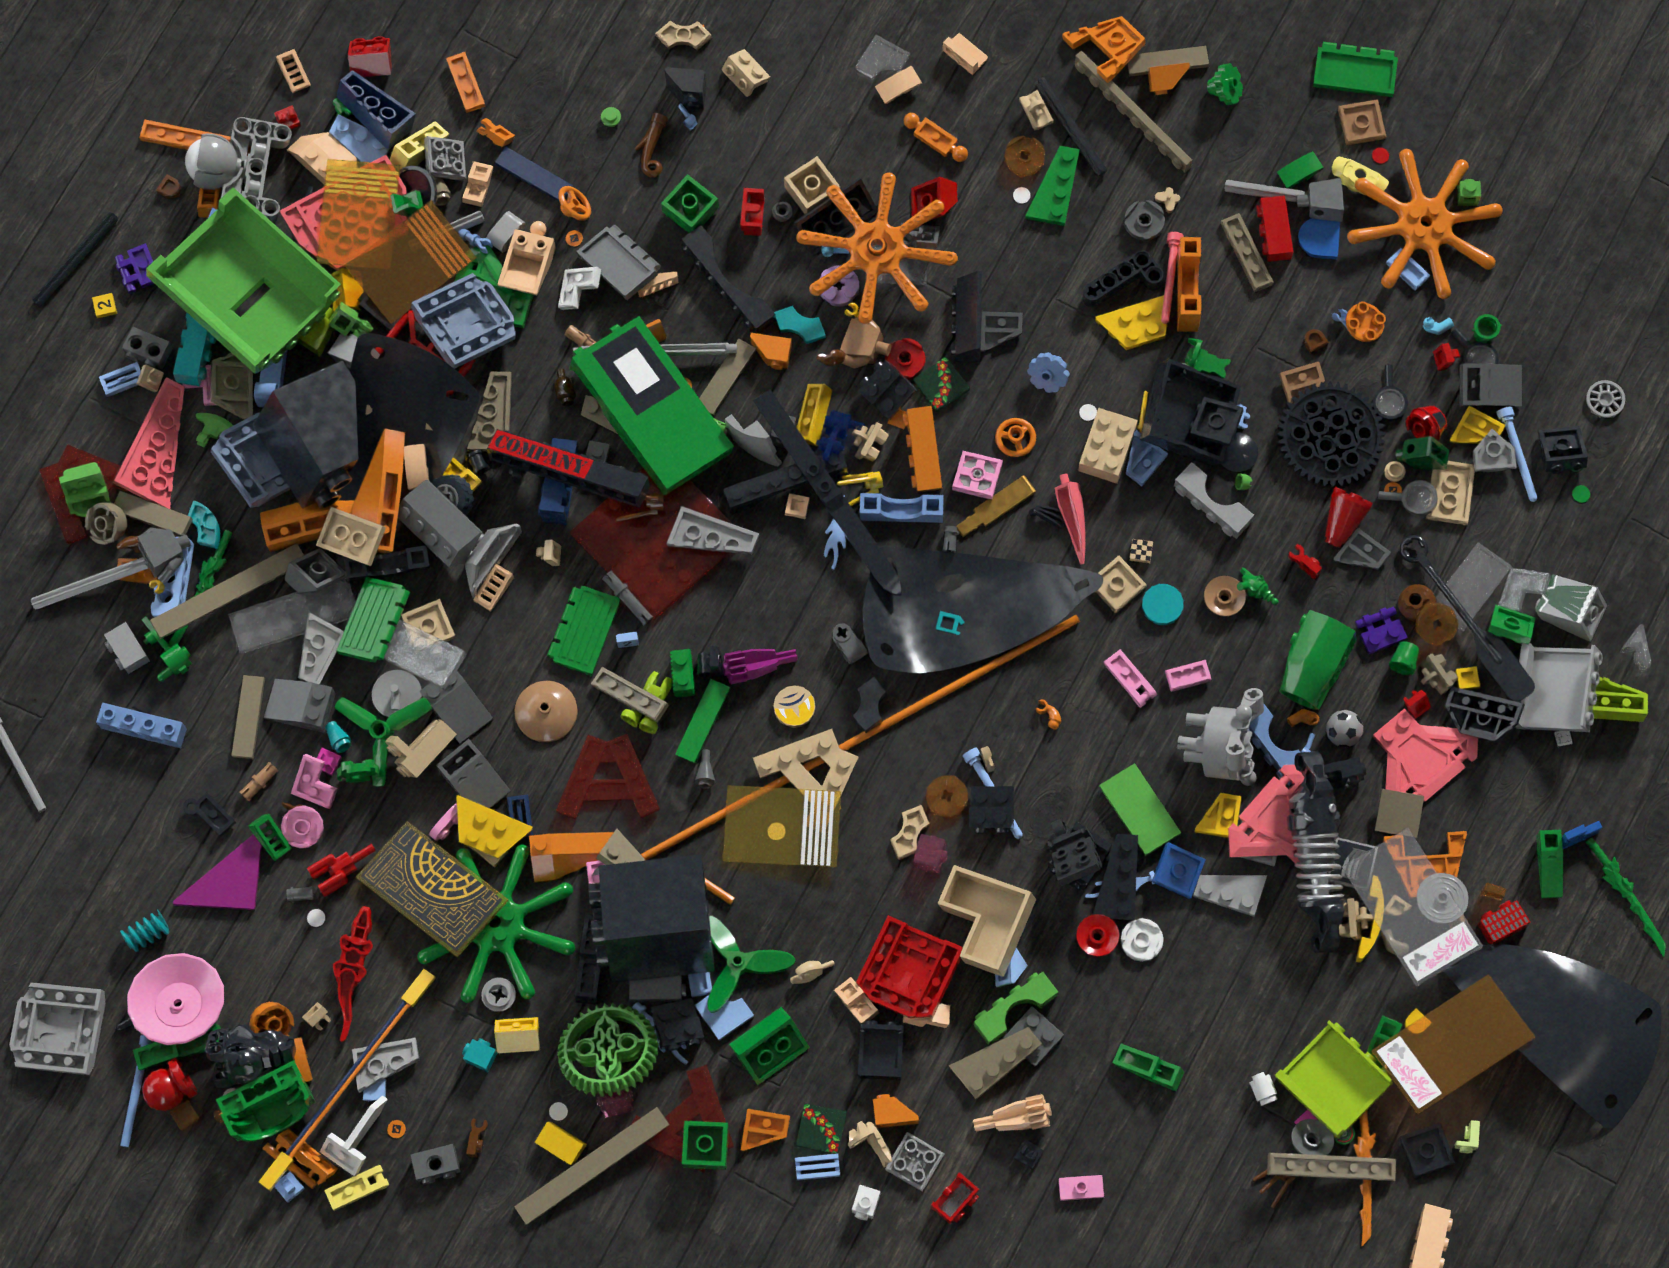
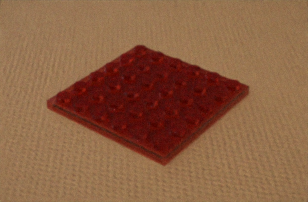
M642 467L638 472L648 477L650 485L648 492L663 494ZM690 480L667 495H663V510H658V515H647L617 522L616 518L650 510V508H646L647 500H644L639 508L607 498L570 531V535L607 573L612 570L623 584L626 583L628 585L627 589L653 616V620L660 616L730 553L667 546V541L681 507L732 524Z

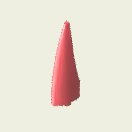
M1068 474L1060 475L1061 485L1054 488L1057 503L1080 565H1082L1085 561V517L1080 485L1077 482H1069Z

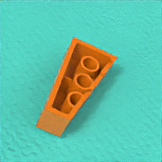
M932 406L907 409L903 419L904 426L908 427L909 435H906L907 447H911L912 454L908 455L910 468H914V476H911L912 487L916 488L917 492L942 489Z

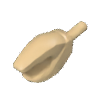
M833 960L821 964L819 961L805 962L796 969L798 975L790 978L792 984L810 982L817 976L822 975L823 969L834 966L835 963Z

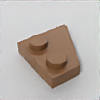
M1319 361L1279 373L1287 402L1292 403L1291 398L1293 396L1297 397L1299 391L1304 394L1305 387L1311 390L1312 385L1315 384L1318 388L1320 383L1325 381Z

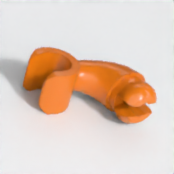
M1039 700L1038 703L1044 705L1045 708H1036V712L1038 714H1045L1047 712L1050 719L1048 726L1052 729H1058L1059 724H1061L1059 712L1051 705H1048L1045 700Z

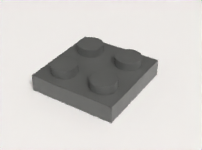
M1031 1007L1003 1039L1029 1027L1042 1043L1038 1049L1026 1058L1028 1062L1036 1067L1062 1039L1064 1034L1034 1007Z

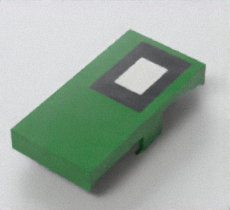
M638 316L622 327L616 324L609 328L612 331L611 334L584 350L582 347H579L572 351L575 356L572 357L569 370H573L601 406L603 415L665 496L731 454L734 446L646 324Z

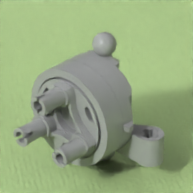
M1257 688L1246 690L1241 705L1237 709L1214 706L1209 714L1187 713L1186 725L1204 727V731L1197 738L1179 736L1178 743L1180 744L1177 747L1180 750L1185 749L1184 762L1202 763L1206 777L1240 780L1246 786L1253 785L1256 782V774L1253 771L1255 763L1251 759L1253 746L1250 743L1252 732L1249 731L1251 721L1264 712L1263 692Z

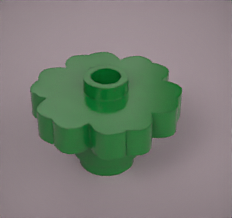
M1231 63L1218 66V72H1215L1214 77L1207 82L1209 94L1218 96L1221 102L1224 101L1226 105L1238 103L1239 97L1242 96L1243 85L1240 82L1241 75L1237 67H1232Z

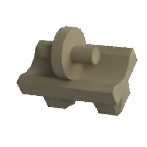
M1432 653L1420 664L1423 669L1421 672L1425 676L1421 682L1423 685L1430 683L1442 695L1452 687L1458 677L1452 670L1447 673L1445 672L1443 667L1447 663L1442 654L1434 656Z

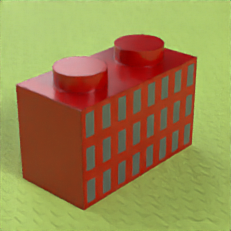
M1509 900L1499 906L1500 910L1494 913L1488 911L1481 916L1478 926L1489 944H1496L1529 925L1530 920L1517 900L1513 903Z

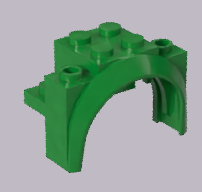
M294 1060L216 1099L222 1112L221 1117L230 1136L238 1142L257 1141L280 1133L298 1122L308 1112L310 1105L316 1103Z

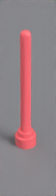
M1170 232L1167 236L1170 252L1161 316L1163 324H1167L1170 318L1180 237H1184L1179 232Z

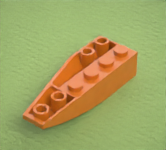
M389 429L383 430L351 512L352 515L386 527L377 553L383 554L393 552L401 494L405 432Z
M355 500L337 501L323 509H320L317 503L302 509L298 502L261 512L262 529L269 551L273 552L291 547L296 543L299 545L319 539L330 508L333 507L351 514Z

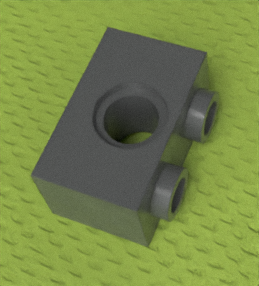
M453 1144L411 1154L416 1180L418 1183L422 1182L423 1185L435 1182L436 1178L440 1177L444 1179L456 1177V1173L461 1172ZM433 1161H441L442 1165L439 1170H431Z

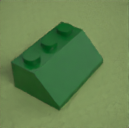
M782 1007L729 1044L757 1085L810 1048L792 1018Z

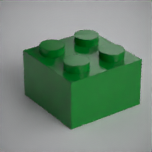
M687 174L661 203L662 213L690 233L698 226H703L718 210L719 201L715 195Z
M684 1121L683 1168L726 1170L728 1123Z

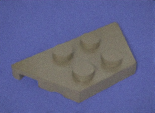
M230 353L226 357H219L211 362L210 402L245 420L253 416V372L235 355Z

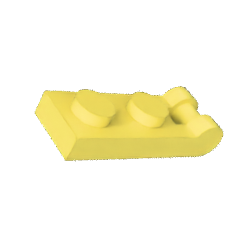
M381 1165L326 1189L325 1193L332 1209L335 1211L388 1187L389 1183L382 1175L383 1169ZM374 1177L376 1183L370 1185L368 1179Z

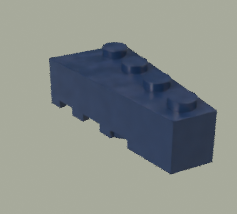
M353 70L340 80L337 98L387 150L412 130L416 113Z
M552 439V447L564 448L571 453L578 454L579 446L577 441ZM545 478L541 488V502L538 507V515H541L542 522L567 525L573 486Z

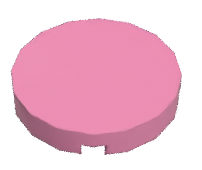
M297 806L289 810L281 823L283 836L290 845L297 848H308L317 843L322 837L324 830L323 820L319 813L307 806Z

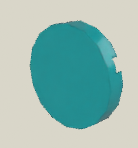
M1157 584L1146 591L1142 599V610L1145 617L1153 623L1168 625L1174 623L1180 617L1183 611V598L1175 587L1168 584Z

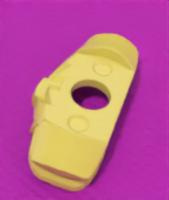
M1339 156L1334 160L1332 173L1334 176L1341 178L1342 184L1347 186L1349 190L1359 192L1355 188V182L1359 179L1355 176V171L1357 170L1364 171L1366 173L1365 179L1383 191L1387 188L1389 181L1379 173L1351 159Z

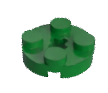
M371 759L363 760L362 763L353 764L352 761H345L337 769V779L342 781V778H346V782L349 783L370 781V776L375 775V779L380 776L379 766L375 765V761Z

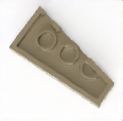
M511 372L490 373L482 405L479 408L477 421L467 447L468 452L479 449L482 452H487V447L497 429L510 431Z

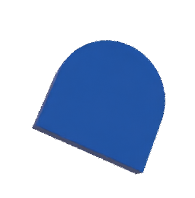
M1313 218L1307 220L1299 230V246L1311 257L1337 259L1340 222Z

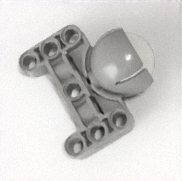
M245 117L237 118L233 124L230 142L222 136L206 133L202 134L201 139L195 141L189 147L185 156L187 172L194 180L193 184L199 188L214 190L222 187L221 198L231 188H235L241 194L242 182L245 183L244 191H242L241 195L271 222H275L280 210L278 202L262 197L270 147L286 148L290 143L291 130L283 124ZM244 127L246 131L240 132L237 128ZM262 130L266 132V135L261 136L257 131ZM283 134L286 136V139H279L277 135ZM248 145H249V146H251V150H250V154L248 153V156H247ZM251 168H259L260 172L255 173L251 170ZM271 208L275 213L269 214L265 209Z

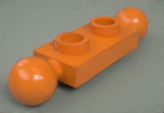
M915 113L905 115L904 125L909 129L916 128L914 131L915 137L944 157H947L951 152L953 159L957 162H963L967 159V149L963 146H955L958 143L957 138L926 117L920 122L918 115Z

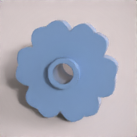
M1040 353L1036 359L1031 360L1027 370L1028 374L1032 376L1030 382L1037 389L1044 388L1048 393L1058 392L1060 387L1066 385L1070 375L1069 371L1066 370L1067 363L1061 357L1051 353Z

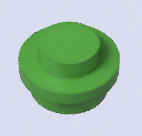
M614 107L604 109L601 114L602 123L608 127L618 125L621 121L619 110Z

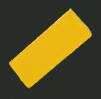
M808 384L797 424V429L808 445L812 446L819 445L832 394V389L825 384Z

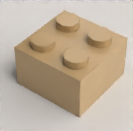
M818 156L784 177L786 190L805 215L829 199L826 194L829 186L837 185L840 188Z

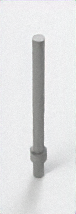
M0 718V740L39 813L43 812L47 808L6 734Z

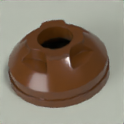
M1420 584L1410 585L1405 588L1398 599V607L1402 616L1412 622H1421L1430 618L1437 604L1434 593L1428 587ZM1415 594L1420 595L1422 600L1418 605H1412L1410 603L1411 596Z

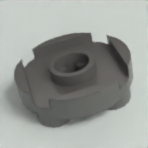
M1146 200V202H1134L1129 206L1125 213L1124 226L1132 237L1143 242H1149L1163 231L1165 224L1164 212L1157 203ZM1148 217L1149 223L1142 224L1140 218Z

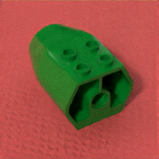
M1309 610L1307 615L1303 614L1299 622L1301 626L1299 632L1294 633L1290 640L1291 648L1279 692L1304 707L1320 710L1329 690L1338 679L1357 641L1355 630L1336 619Z

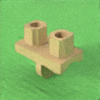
M1038 90L1019 98L1034 130L1053 123V119Z
M876 422L875 425H871L869 430L867 427L862 426L860 431L855 429L852 432V436L856 438L853 444L856 446L860 445L854 457L859 460L862 458L870 461L876 460L880 451L871 445L874 441L883 445L889 436L881 429L882 424Z
M1354 898L1347 899V903L1343 905L1345 911L1343 917H1349V923L1339 925V934L1341 937L1361 940V929H1368L1367 922L1373 920V915L1366 913V907H1361L1359 914V902L1354 901Z

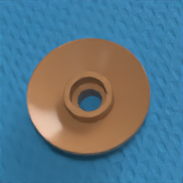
M1219 576L1211 580L1204 592V600L1208 609L1219 616H1232L1238 613L1246 600L1245 590L1239 591L1237 589L1239 581L1230 576ZM1225 595L1228 597V600L1222 601L1220 597Z

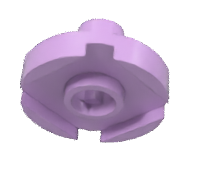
M833 266L824 270L820 278L840 266ZM854 271L839 281L845 285L842 286L841 290H837V287L832 286L821 294V297L833 306L840 307L851 303L859 293V280Z

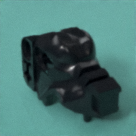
M245 1024L238 1025L230 1030L229 1028H222L212 1031L208 1035L205 1052L208 1060L215 1061L212 1076L214 1085L218 1088L232 1087L233 1084L250 1083L256 1080L266 1069L295 1061L296 1046L293 1037L284 1035L280 1031L266 1030L262 1033H254Z

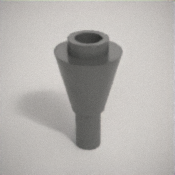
M707 749L702 750L701 763L695 778V784L703 789L710 788L715 784L710 763V750Z

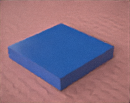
M1168 842L1165 844L1152 882L1190 899L1206 859Z

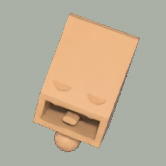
M541 221L532 223L530 227L531 233L517 229L514 230L498 286L533 295L538 294L556 249L554 239L543 236L546 233V226Z

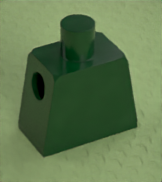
M1432 436L1405 440L1403 449H1398L1395 456L1398 462L1404 461L1413 469L1444 470L1447 469L1449 449Z

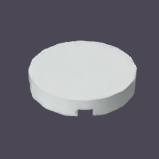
M1141 918L1131 921L1123 929L1121 945L1127 956L1133 960L1143 962L1151 960L1159 954L1164 939L1156 923Z

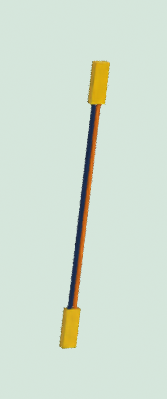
M425 969L422 970L401 997L402 1003L289 1149L285 1153H280L259 1180V1184L269 1191L274 1188L294 1162L293 1156L405 1011L410 1006L414 1007L435 980L434 975Z

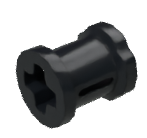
M480 449L470 452L465 457L477 477L490 470V466L484 461L482 457L483 452Z

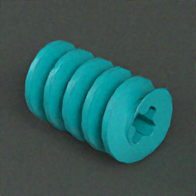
M159 910L158 917L153 913L150 914V921L144 917L143 925L135 922V930L128 926V934L123 930L120 931L130 949L132 948L138 952L139 944L144 948L147 947L146 940L154 943V936L161 939V931L166 935L169 934L168 925Z

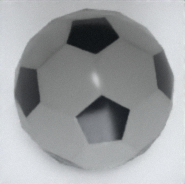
M1337 711L1327 721V736L1333 744L1339 747L1353 746L1363 735L1362 720L1352 711Z

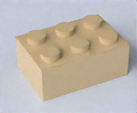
M1098 408L1078 471L1118 484L1138 420Z

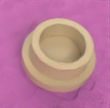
M1392 461L1386 465L1384 474L1388 480L1397 482L1403 479L1405 467L1400 462Z

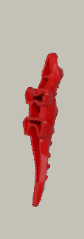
M365 906L360 909L358 915L353 920L351 937L345 934L340 938V948L342 950L340 960L333 963L334 976L338 984V999L344 1020L340 1042H344L347 1039L352 1022L353 991L367 974L363 965L365 957L373 948L372 942L366 940L372 930L371 909Z

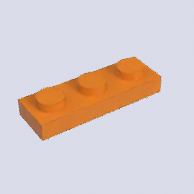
M462 52L446 58L466 113L485 107L466 53Z

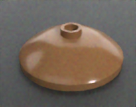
M540 681L528 686L520 694L515 705V719L518 727L527 737L538 742H553L566 736L575 725L578 714L573 694L562 684L553 681ZM543 705L549 706V708L545 711L541 709Z

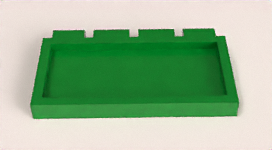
M1323 42L1322 47H1318L1313 87L1393 97L1398 57H1394L1395 51L1381 49L1380 55H1376V48L1360 47V52H1356L1357 46L1341 44L1340 50L1336 49L1337 43Z
M366 577L336 651L340 655L376 663L377 659L383 660L389 647L383 643L391 642L396 629L391 624H398L403 612V608L399 607V605L405 606L410 592L405 590L403 585Z
M581 586V589L573 587L568 602L573 603L574 606L566 604L561 617V621L566 622L567 625L559 623L553 639L560 643L552 642L547 656L553 658V663L593 676L621 599L585 586Z

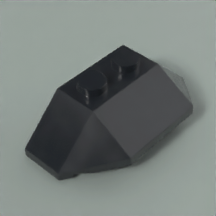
M1456 687L1451 688L1445 704L1447 711L1450 713L1453 722L1461 734L1498 742L1518 725L1525 704Z

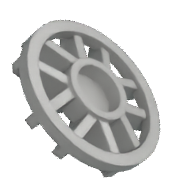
M1598 381L1589 388L1586 402L1591 413L1598 417H1614L1621 412L1625 405V394L1622 388L1612 381ZM1606 384V390L1603 391L1602 385ZM1598 386L1599 392L1593 389ZM1610 386H1613L1616 390L1610 392ZM1620 393V397L1614 398V394ZM1590 394L1597 396V398H1590ZM1622 400L1619 406L1616 402ZM1591 402L1597 403V404L1594 406V408H1593V406L1591 405ZM1613 405L1617 411L1614 412L1610 406ZM1598 406L1603 407L1601 413L1596 410ZM1607 409L1610 414H1604L1603 412Z

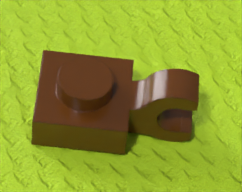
M473 1118L466 1154L468 1157L477 1158L478 1153H481L483 1149V1140H480V1135L487 1130L488 1122L484 1120L483 1126L477 1128L476 1119Z

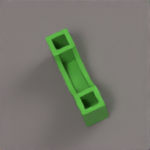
M1037 972L1032 974L1027 979L1028 983L1024 986H1016L1009 992L1011 995L1006 999L1001 997L992 1004L993 1008L988 1012L983 1010L975 1016L974 1026L989 1046L1006 1034L1005 1018L1014 1006L1029 1003L1042 1008L1058 996L1057 989L1044 972H1041L1039 975Z

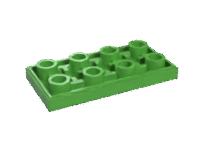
M1135 763L1099 785V788L1131 835H1138V846L1145 856L1181 835L1180 830Z

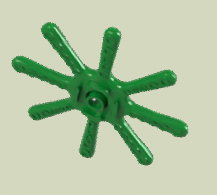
M518 845L515 849L502 891L497 895L502 901L462 944L474 942L479 948L478 955L460 997L465 1003L474 1001L488 957L494 951H500L504 954L522 998L531 999L535 995V989L514 951V944L519 939L529 940L564 955H572L576 947L572 941L528 929L523 922L527 914L572 895L573 887L567 882L562 883L524 904H516L512 900V893L530 853V849L526 845ZM466 848L459 849L456 852V858L461 868L483 884L470 851ZM494 919L501 921L500 926L497 928L490 927V923ZM442 941L418 952L417 959L421 964H427L454 949Z

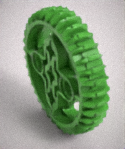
M604 1003L603 1008H599L596 1005L593 1011L588 1008L587 1014L580 1012L579 1019L574 1017V1024L568 1023L567 1027L569 1030H563L564 1036L560 1037L561 1044L558 1045V1062L566 1080L570 1081L573 1087L576 1086L579 1091L583 1090L586 1095L591 1092L594 1097L597 1093L601 1097H604L605 1093L612 1097L613 1092H617L620 1095L623 1089L628 1092V1087L636 1088V1082L642 1083V1076L648 1077V1070H653L652 1063H656L655 1056L658 1055L657 1035L654 1033L655 1030L650 1021L645 1018L643 1013L639 1014L637 1009L632 1011L630 1006L624 1008L622 1004L617 1008L614 1003H612L611 1007ZM615 1021H623L634 1025L640 1030L644 1039H639L632 1033L620 1034L619 1025ZM595 1025L594 1037L581 1039L573 1048L581 1034ZM643 1052L636 1065L620 1076L622 1062L634 1061ZM572 1061H577L585 1067L596 1066V1073L602 1080L583 1076L575 1069Z

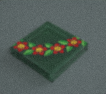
M944 357L913 379L914 384L936 412H939L970 390L968 384L947 357Z
M805 1103L796 1146L839 1155L847 1111Z

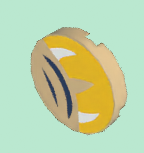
M786 687L775 697V716L779 722L789 727H802L810 722L815 713L814 698L803 687Z

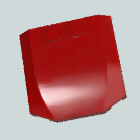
M888 915L856 983L873 1003L908 1018L934 1017L961 960L960 954L963 947L934 937Z

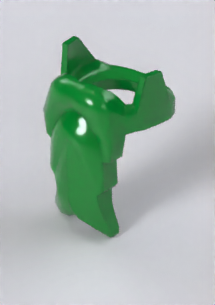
M1188 338V343L1194 345V348L1188 351L1185 363L1182 364L1193 367L1199 372L1216 374L1221 378H1225V367L1230 364L1231 360L1219 359L1216 355L1208 354V351L1202 349V340Z

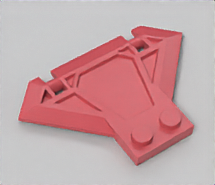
M1405 708L1372 736L1387 752L1386 789L1406 793L1411 788L1414 791L1412 794L1424 796V802L1466 768L1462 763L1466 758L1473 762L1478 754L1477 737L1461 734L1457 728L1419 725ZM1458 748L1461 752L1456 756L1453 752Z
M1283 765L1279 770L1283 774L1281 779L1278 780L1273 777L1239 815L1243 822L1239 826L1232 823L1228 828L1230 857L1287 855L1295 864L1300 862L1294 856L1297 852V847L1293 846L1296 840L1292 838L1293 836L1291 831L1288 830L1287 816L1290 815L1289 800L1298 791L1304 780V776L1296 770L1295 765ZM1290 781L1293 785L1288 789L1286 785ZM1248 828L1252 830L1249 835L1245 834Z

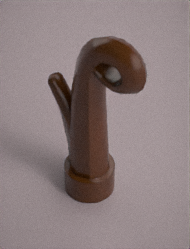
M653 113L650 121L651 125L647 133L635 147V150L639 151L644 146L641 168L648 177L659 176L663 168L660 162L651 160L661 132L666 127L668 121L665 115ZM651 166H656L655 170H649Z

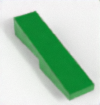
M712 679L710 680L675 755L697 763L731 687Z
M214 1023L204 1035L188 1043L165 1045L154 1042L134 1049L133 1053L138 1070L141 1071L162 1065L174 1058L179 1060L205 1052L208 1035L216 1029H221L220 1025Z

